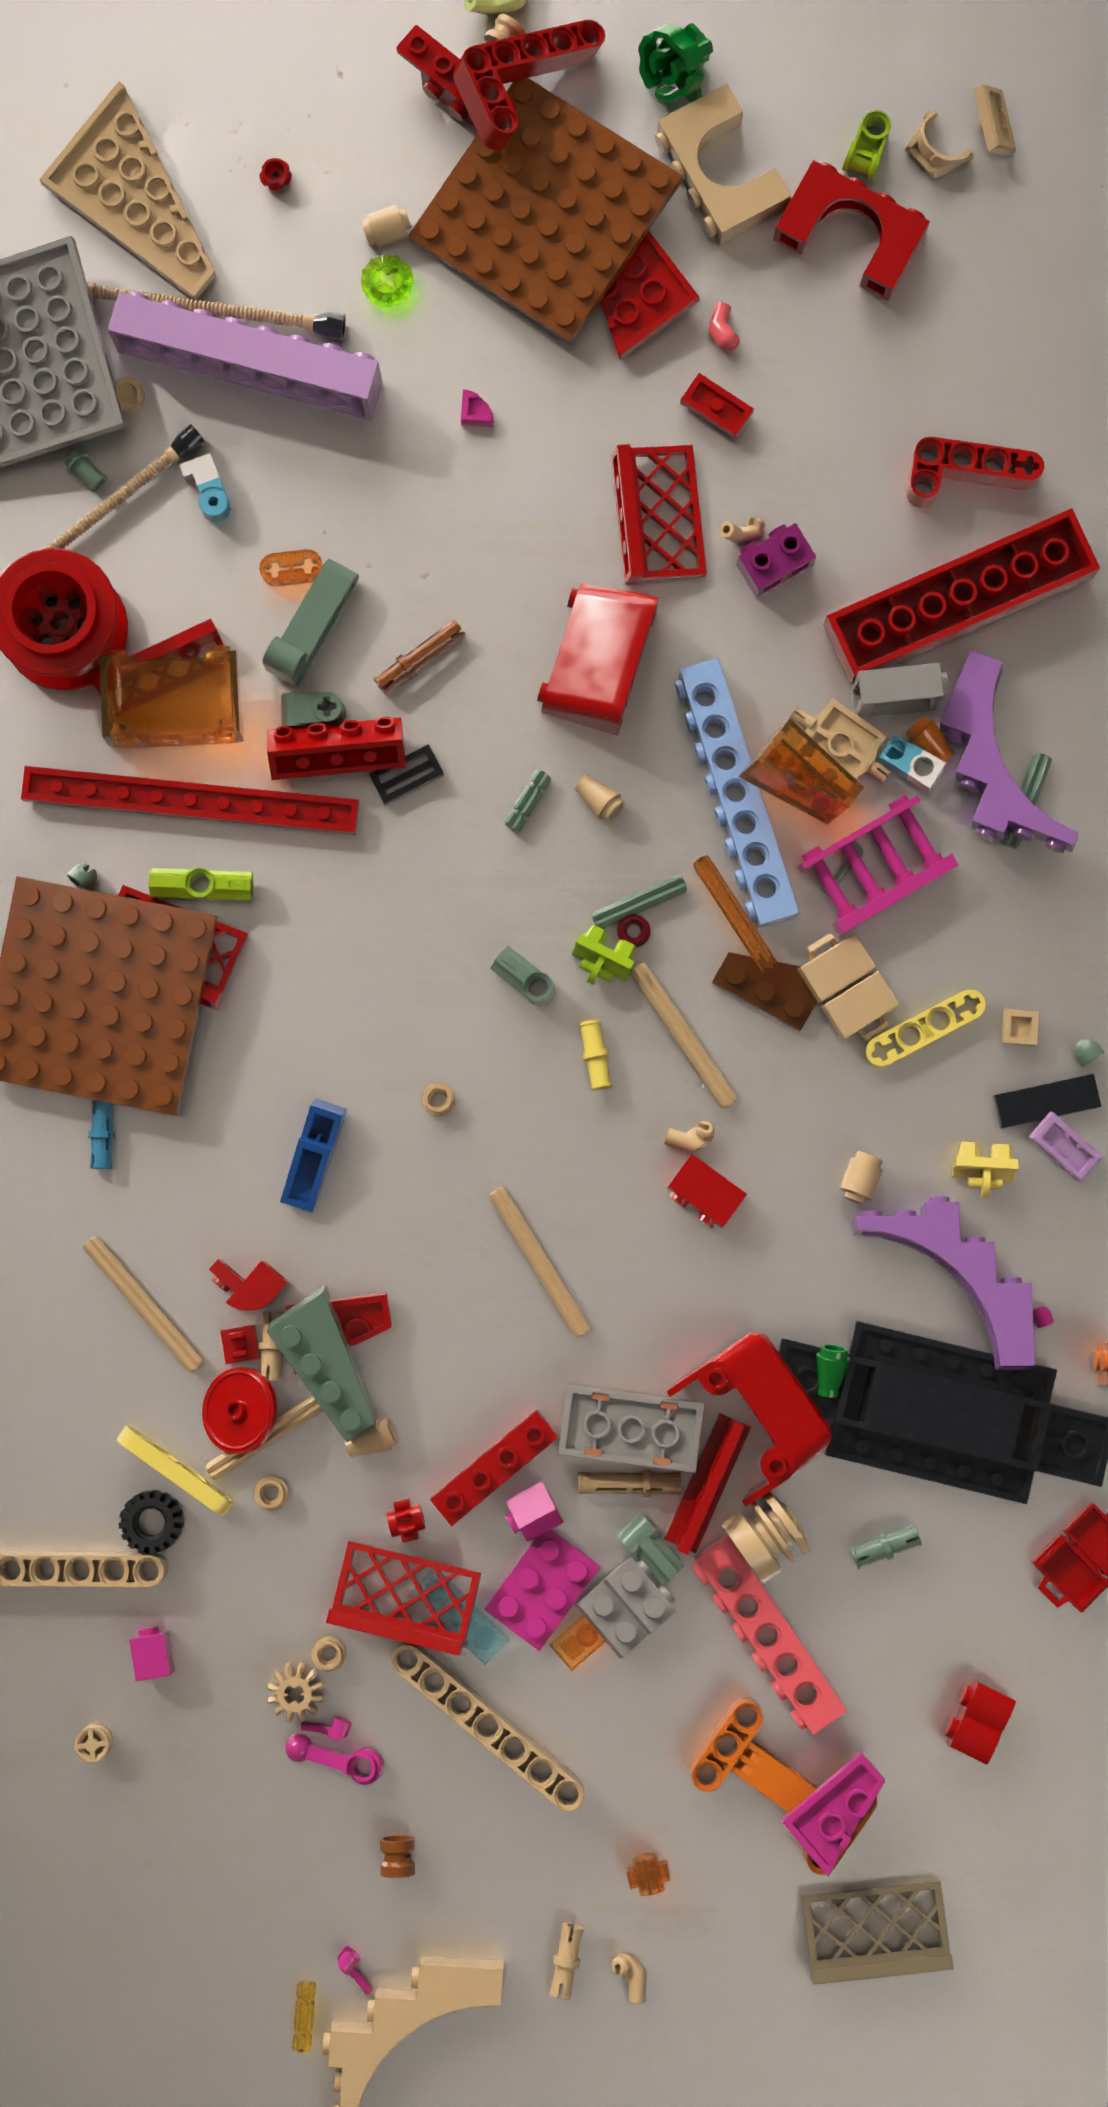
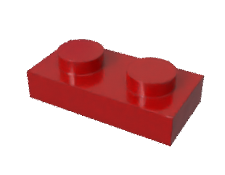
M698 373L680 399L681 405L733 439H736L754 412L753 407L701 373Z

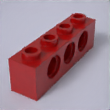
M536 1409L430 1498V1501L452 1527L559 1438V1435Z

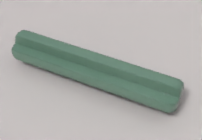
M1036 753L1033 756L1021 791L1033 805L1037 802L1052 762L1051 757L1042 753ZM1008 829L1004 841L1001 840V843L1009 848L1017 849L1022 839L1013 834L1014 830Z
M676 875L593 912V922L596 926L604 929L630 915L640 913L687 891L686 883L681 875Z

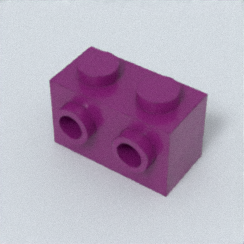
M796 523L789 527L783 524L772 530L768 534L769 538L760 544L757 541H753L739 551L741 555L738 556L736 566L756 599L814 565L816 555Z

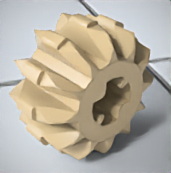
M303 1662L299 1664L297 1672L294 1671L291 1663L285 1665L286 1675L282 1671L276 1670L273 1676L277 1682H269L266 1687L269 1691L277 1693L267 1698L268 1704L279 1703L273 1713L278 1716L283 1709L288 1711L286 1722L292 1721L295 1712H297L300 1722L306 1721V1710L310 1714L316 1715L319 1709L314 1702L322 1703L325 1699L323 1694L314 1692L325 1686L324 1681L313 1683L312 1679L315 1678L318 1671L313 1669L307 1676L304 1674L306 1664ZM299 1685L302 1687L303 1691L300 1695L304 1696V1698L301 1699L299 1696H296L292 1699L288 1695L291 1689H288V1686L296 1688Z

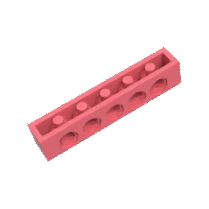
M725 1534L693 1556L697 1562L693 1570L703 1585L708 1582L711 1583L717 1592L712 1598L721 1612L725 1614L727 1611H730L736 1620V1623L731 1626L742 1643L749 1640L756 1651L751 1656L762 1672L769 1669L775 1678L771 1686L781 1701L787 1698L790 1700L795 1708L790 1714L799 1728L804 1730L808 1727L812 1735H814L846 1713L847 1710L729 1535ZM726 1568H731L737 1572V1580L731 1586H723L718 1581L720 1572ZM746 1597L753 1598L757 1603L755 1611L750 1615H743L738 1611L739 1602ZM767 1626L776 1630V1637L771 1643L763 1644L758 1641L757 1636L760 1629ZM783 1656L795 1658V1667L788 1673L780 1672L777 1669V1663ZM804 1685H811L815 1688V1695L808 1702H802L797 1699V1692Z

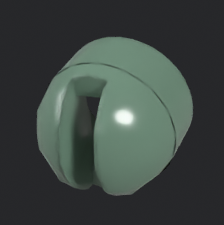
M78 864L67 874V877L76 887L90 890L97 881V872L95 869L87 872L90 867L89 864Z
M1084 1039L1079 1041L1075 1047V1058L1083 1068L1103 1054L1104 1050L1094 1040Z

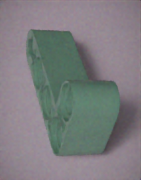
M330 558L326 560L281 638L276 636L269 644L262 660L266 671L295 687L301 683L358 582L359 574Z

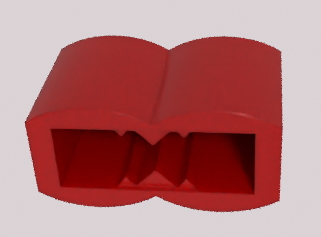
M974 1680L971 1686L966 1685L963 1688L958 1701L962 1705L957 1718L952 1716L949 1719L944 1736L947 1737L946 1744L949 1747L988 1765L1001 1734L1010 1719L1016 1701Z

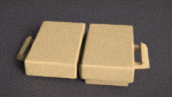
M827 934L808 946L807 951L811 961L800 967L798 972L818 1003L831 999L832 995L835 997L829 1002H824L821 1008L840 1039L843 1041L857 1033L867 1042L888 1028V1021H886L884 1015L900 1004L879 971L870 973V976L864 980L861 979V977L867 976L870 971L874 970L876 965L858 936L853 934L839 943L833 935ZM830 941L833 947L817 957L814 951ZM878 1019L881 1025L865 1034L863 1028Z

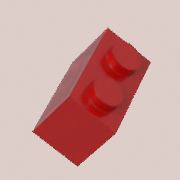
M693 1154L689 1156L667 1187L672 1192L669 1196L670 1199L684 1209L689 1204L700 1213L696 1218L711 1229L715 1225L723 1228L747 1195V1193Z

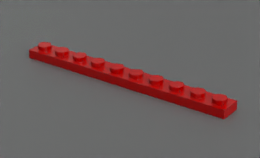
M32 766L24 767L21 800L26 802L356 835L360 803L359 799Z

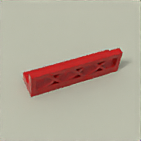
M210 618L90 674L89 677L99 692L109 716L112 718L232 661ZM215 641L222 657L211 662L198 659L201 648ZM194 651L193 656L187 655L188 653ZM177 658L191 661L187 672L181 676L168 673L171 662ZM195 664L202 665V666H200V667L194 669ZM164 665L163 670L156 669ZM147 672L160 675L155 688L148 691L137 687L141 675ZM165 678L172 679V680H170V681L164 683ZM134 679L132 685L126 683V682H128V681ZM117 686L130 689L126 701L113 707L106 691ZM135 691L141 693L140 695L134 697Z

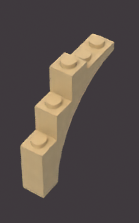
M421 1956L419 1967L413 1966L411 1979V1988L418 1989V1991L377 1989L375 2000L369 1999L367 2008V2022H373V2024L333 2021L330 2033H324L322 2050L323 2055H329L328 2067L342 2068V2070L336 2069L334 2092H340V2104L333 2105V2107H358L364 2089L379 2063L399 2041L419 2026L446 2013L470 2007L501 2006L504 1961Z

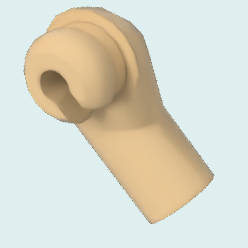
M750 517L747 520L746 528L726 521L720 526L719 533L722 537L736 544L757 541L765 533L763 531L765 522L763 519H753Z

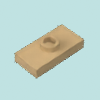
M984 84L974 89V94L980 115L979 125L984 133L988 152L1007 157L1016 152L1003 90Z

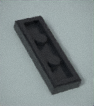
M1094 1074L993 1096L1000 1129L1043 1120L1050 1111L1054 1112L1057 1116L1102 1107Z

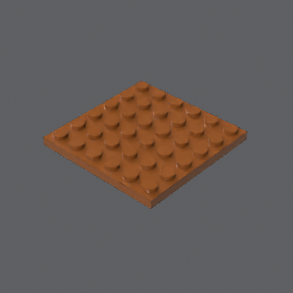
M526 78L512 82L506 91L509 98L516 103L515 112L519 120L518 127L506 147L499 151L491 150L482 143L477 134L409 233L408 238L423 250L561 339L572 344L682 183L683 176L531 79Z
M16 876L0 956V1081L178 1116L218 916Z

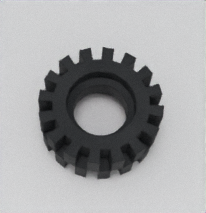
M147 1490L135 1495L124 1505L125 1508L119 1516L121 1517L119 1529H122L123 1534L121 1537L123 1541L126 1539L129 1543L127 1546L131 1549H137L138 1553L156 1554L171 1547L180 1537L181 1529L184 1527V1521H182L184 1513L178 1506L179 1502L176 1499L173 1500L169 1493H162L160 1490ZM146 1509H156L164 1517V1528L157 1535L145 1534L139 1526V1517Z

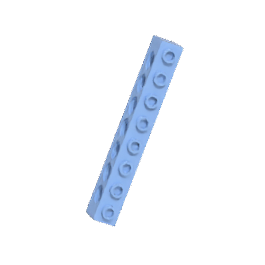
M715 658L679 669V680L674 681L679 700H686L689 710L684 713L686 723L690 732H696L699 743L694 744L699 763L705 762L709 775L704 776L709 794L716 795L719 805L714 808L719 826H725L729 838L724 839L730 859L736 858L739 870L734 871L739 890L745 889L749 902L745 903L750 923L755 921L757 928L760 929L796 918L799 914L798 907L719 659ZM700 693H708L713 697L714 703L704 707L697 703L695 697ZM711 724H717L722 727L724 735L720 738H711L705 729ZM720 756H728L733 760L734 766L729 770H722L716 765L715 760ZM731 787L739 788L744 794L743 800L739 802L730 801L726 796V790ZM740 819H748L753 823L754 831L749 834L740 833L736 828V822ZM752 850L759 851L764 857V863L759 866H753L747 862L746 854ZM761 882L771 884L774 889V895L770 898L759 896L756 891V885Z

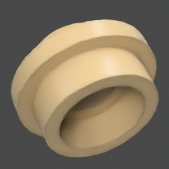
M437 1082L425 1088L421 1100L424 1109L429 1114L444 1116L454 1108L456 1099L450 1086ZM440 1093L445 1096L443 1105L436 1106L433 1104L432 1098L435 1094Z
M276 1476L264 1477L256 1484L254 1489L256 1503L262 1509L268 1511L281 1508L286 1503L289 1495L286 1483ZM268 1487L277 1489L278 1496L276 1499L267 1498L265 1492Z
M332 1636L322 1637L314 1644L311 1658L318 1669L325 1672L335 1671L344 1663L346 1649L338 1638ZM327 1647L332 1648L335 1651V1657L331 1660L324 1658L323 1649Z

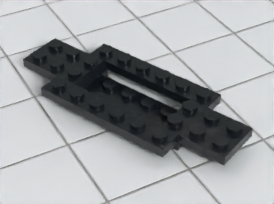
M855 1321L848 1350L850 1362L840 1386L839 1395L836 1398H829L818 1394L816 1353L820 1352L821 1348L781 1338L778 1352L825 1420L832 1421V1440L825 1449L824 1455L1023 1504L1028 1502L1034 1471L1102 1487L1108 1462V1417L1050 1404L1057 1373L1056 1369L1035 1364L1030 1370H995L993 1354Z

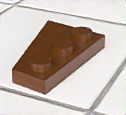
M728 952L712 981L716 986L798 1032L802 1030L817 1003V1000L798 972V969L802 966Z

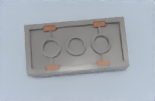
M567 1384L558 1455L696 1473L704 1403Z

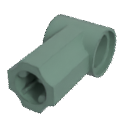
M510 946L501 951L490 967L492 971L535 1005L542 1006L548 1004L555 995V987L551 978ZM538 980L548 984L547 992L540 997L533 996L530 993L531 985Z
M642 1512L616 1535L636 1559L639 1558L650 1568L652 1574L662 1585L672 1579L685 1566L675 1552L660 1538L662 1536Z

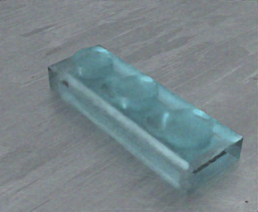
M432 1569L419 1583L422 1589L426 1591L440 1582L434 1569ZM451 1581L447 1582L457 1600L465 1595ZM444 1586L427 1595L436 1612L453 1603ZM416 1587L411 1591L415 1597L420 1595ZM423 1599L419 1600L427 1608ZM467 1600L460 1603L463 1610L465 1609ZM474 1605L466 1639L468 1642L467 1648L486 1665L509 1641V1638ZM454 1607L439 1618L448 1630L459 1633L462 1617L457 1608Z

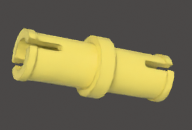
M589 1020L579 1023L585 1050L582 1053L583 1061H587L591 1090H602L613 1086L607 1063V1057L610 1055L609 1050L604 1047L600 1020Z

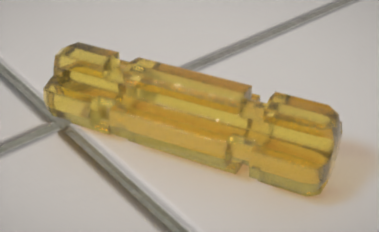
M299 1980L296 1988L298 2000L295 2002L293 2029L296 2033L293 2036L292 2049L296 2052H309L312 2047V2034L310 2033L313 2030L315 2001L312 1999L315 1998L316 1983L312 1980Z

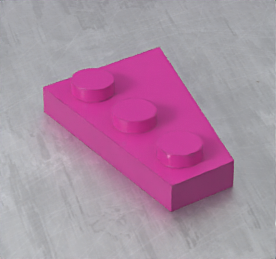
M860 1751L782 1818V1823L828 1877L835 1867L834 1864L842 1850L846 1848L851 1840V1835L862 1817L864 1818L885 1783V1778L865 1754Z

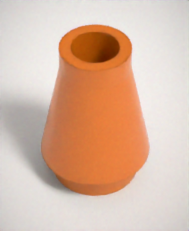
M926 715L914 723L905 733L910 738L909 743L915 744L944 762L954 754L935 720L932 719L930 721Z

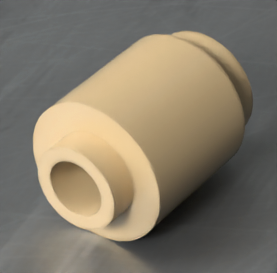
M397 204L367 215L368 219L361 221L370 247L377 244L378 247L408 237L406 230L412 228L405 208L398 210Z
M857 1151L855 1158L850 1159L840 1189L845 1192L844 1198L858 1204H863L865 1199L871 1201L883 1169L880 1168L883 1161L870 1154Z

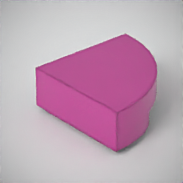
M463 389L461 425L494 427L493 413L489 405L477 393Z

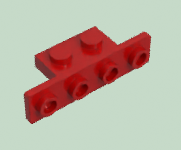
M415 25L397 45V53L421 72L422 89L429 98L434 101L440 100L448 106V111L454 118L461 122L465 120L473 126V121L453 77L454 70L460 59L422 28ZM510 99V101H511V103H512V105H513V107H514V110L516 111V103H514V102Z

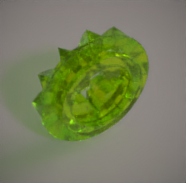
M383 253L375 259L370 258L367 266L362 269V290L365 296L376 305L383 307L396 306L405 301L413 289L414 279L408 262L405 263L398 255L387 256ZM380 271L388 276L392 273L395 274L393 276L394 288L387 283L379 285L382 281Z

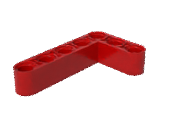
M582 20L474 45L464 51L454 70L453 77L477 133L487 148L494 151L504 149L518 127V116L503 84L590 63L605 41L606 36L603 27L597 21Z

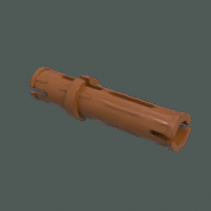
M452 619L450 623L405 656L400 654L396 657L394 664L373 677L374 682L379 684L377 685L384 695H387L406 679L412 680L415 678L418 670L456 642L466 637L464 631H460L462 629L456 620Z

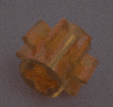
M645 1853L632 1859L633 1867H628L626 1872L630 1889L638 1887L639 1895L650 1896L664 1891V1882L670 1881L667 1860L659 1861L657 1853Z

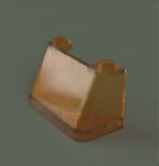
M230 646L210 647V652L205 653L204 657L136 660L135 657L129 656V652L126 650L108 651V656H99L102 737L109 746L115 748L230 744L244 741L238 654L236 650H231Z

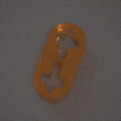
M303 549L268 554L261 560L259 570L266 584L279 587L313 582L323 563L317 552ZM305 559H311L312 564H317V566L312 567V573L309 574L305 573L304 568L294 569V567L303 566ZM272 563H278L279 568L289 567L287 570L279 571L278 577H272L271 572H266V570L272 568Z

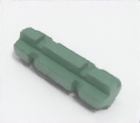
M535 770L530 778L531 784L526 785L513 806L515 810L513 812L510 811L505 819V825L513 831H521L526 823L525 818L531 815L542 797V790H546L551 782V777L542 770Z

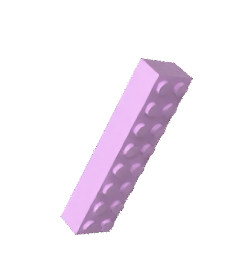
M132 291L129 294L118 293L108 327V332L120 354L371 421L383 384L379 363L370 354L364 352H356L355 355L343 352L340 347L330 343H324L323 346L310 343L309 339L300 335L293 334L291 337L279 335L276 330L266 326H259L258 329L249 327L243 321L232 317H227L226 320L215 318L213 314L203 309H194V312L181 309L179 304L169 300H163L162 303L151 301L146 295Z

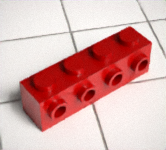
M380 717L376 720H347L343 723L334 724L314 723L309 726L292 728L281 726L276 729L267 730V756L271 780L406 768L402 718Z

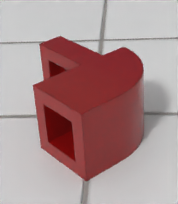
M217 1259L209 1268V1271L215 1275L211 1280L226 1293L230 1289L234 1291L225 1303L233 1308L244 1311L259 1310L271 1305L290 1284L286 1278L266 1261H261L246 1279L241 1277L221 1259Z

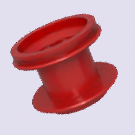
M45 548L19 557L0 575V650L19 673L28 680L48 689L78 690L93 685L89 677L90 674L120 660L128 637L126 609L106 574L88 557L62 548ZM53 596L58 598L56 605L52 607L46 606L47 599ZM75 599H80V607L78 609H71V602ZM35 616H43V621L40 625H31L32 619ZM68 619V621L65 622V629L55 630L60 627V620ZM44 638L53 639L52 644H41Z

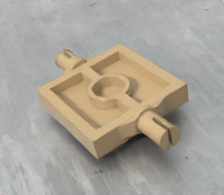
M831 698L824 710L814 718L802 711L798 706L791 714L789 719H792L806 729L803 740L795 749L793 755L848 792L855 781L866 772L878 778L882 783L890 774L891 770L875 761L877 751L887 735L834 698Z

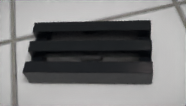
M429 744L405 756L406 765L426 755L429 759L428 761L382 784L379 779L400 768L377 770L369 774L385 806L444 776V772ZM431 767L434 768V771L389 794L385 792Z

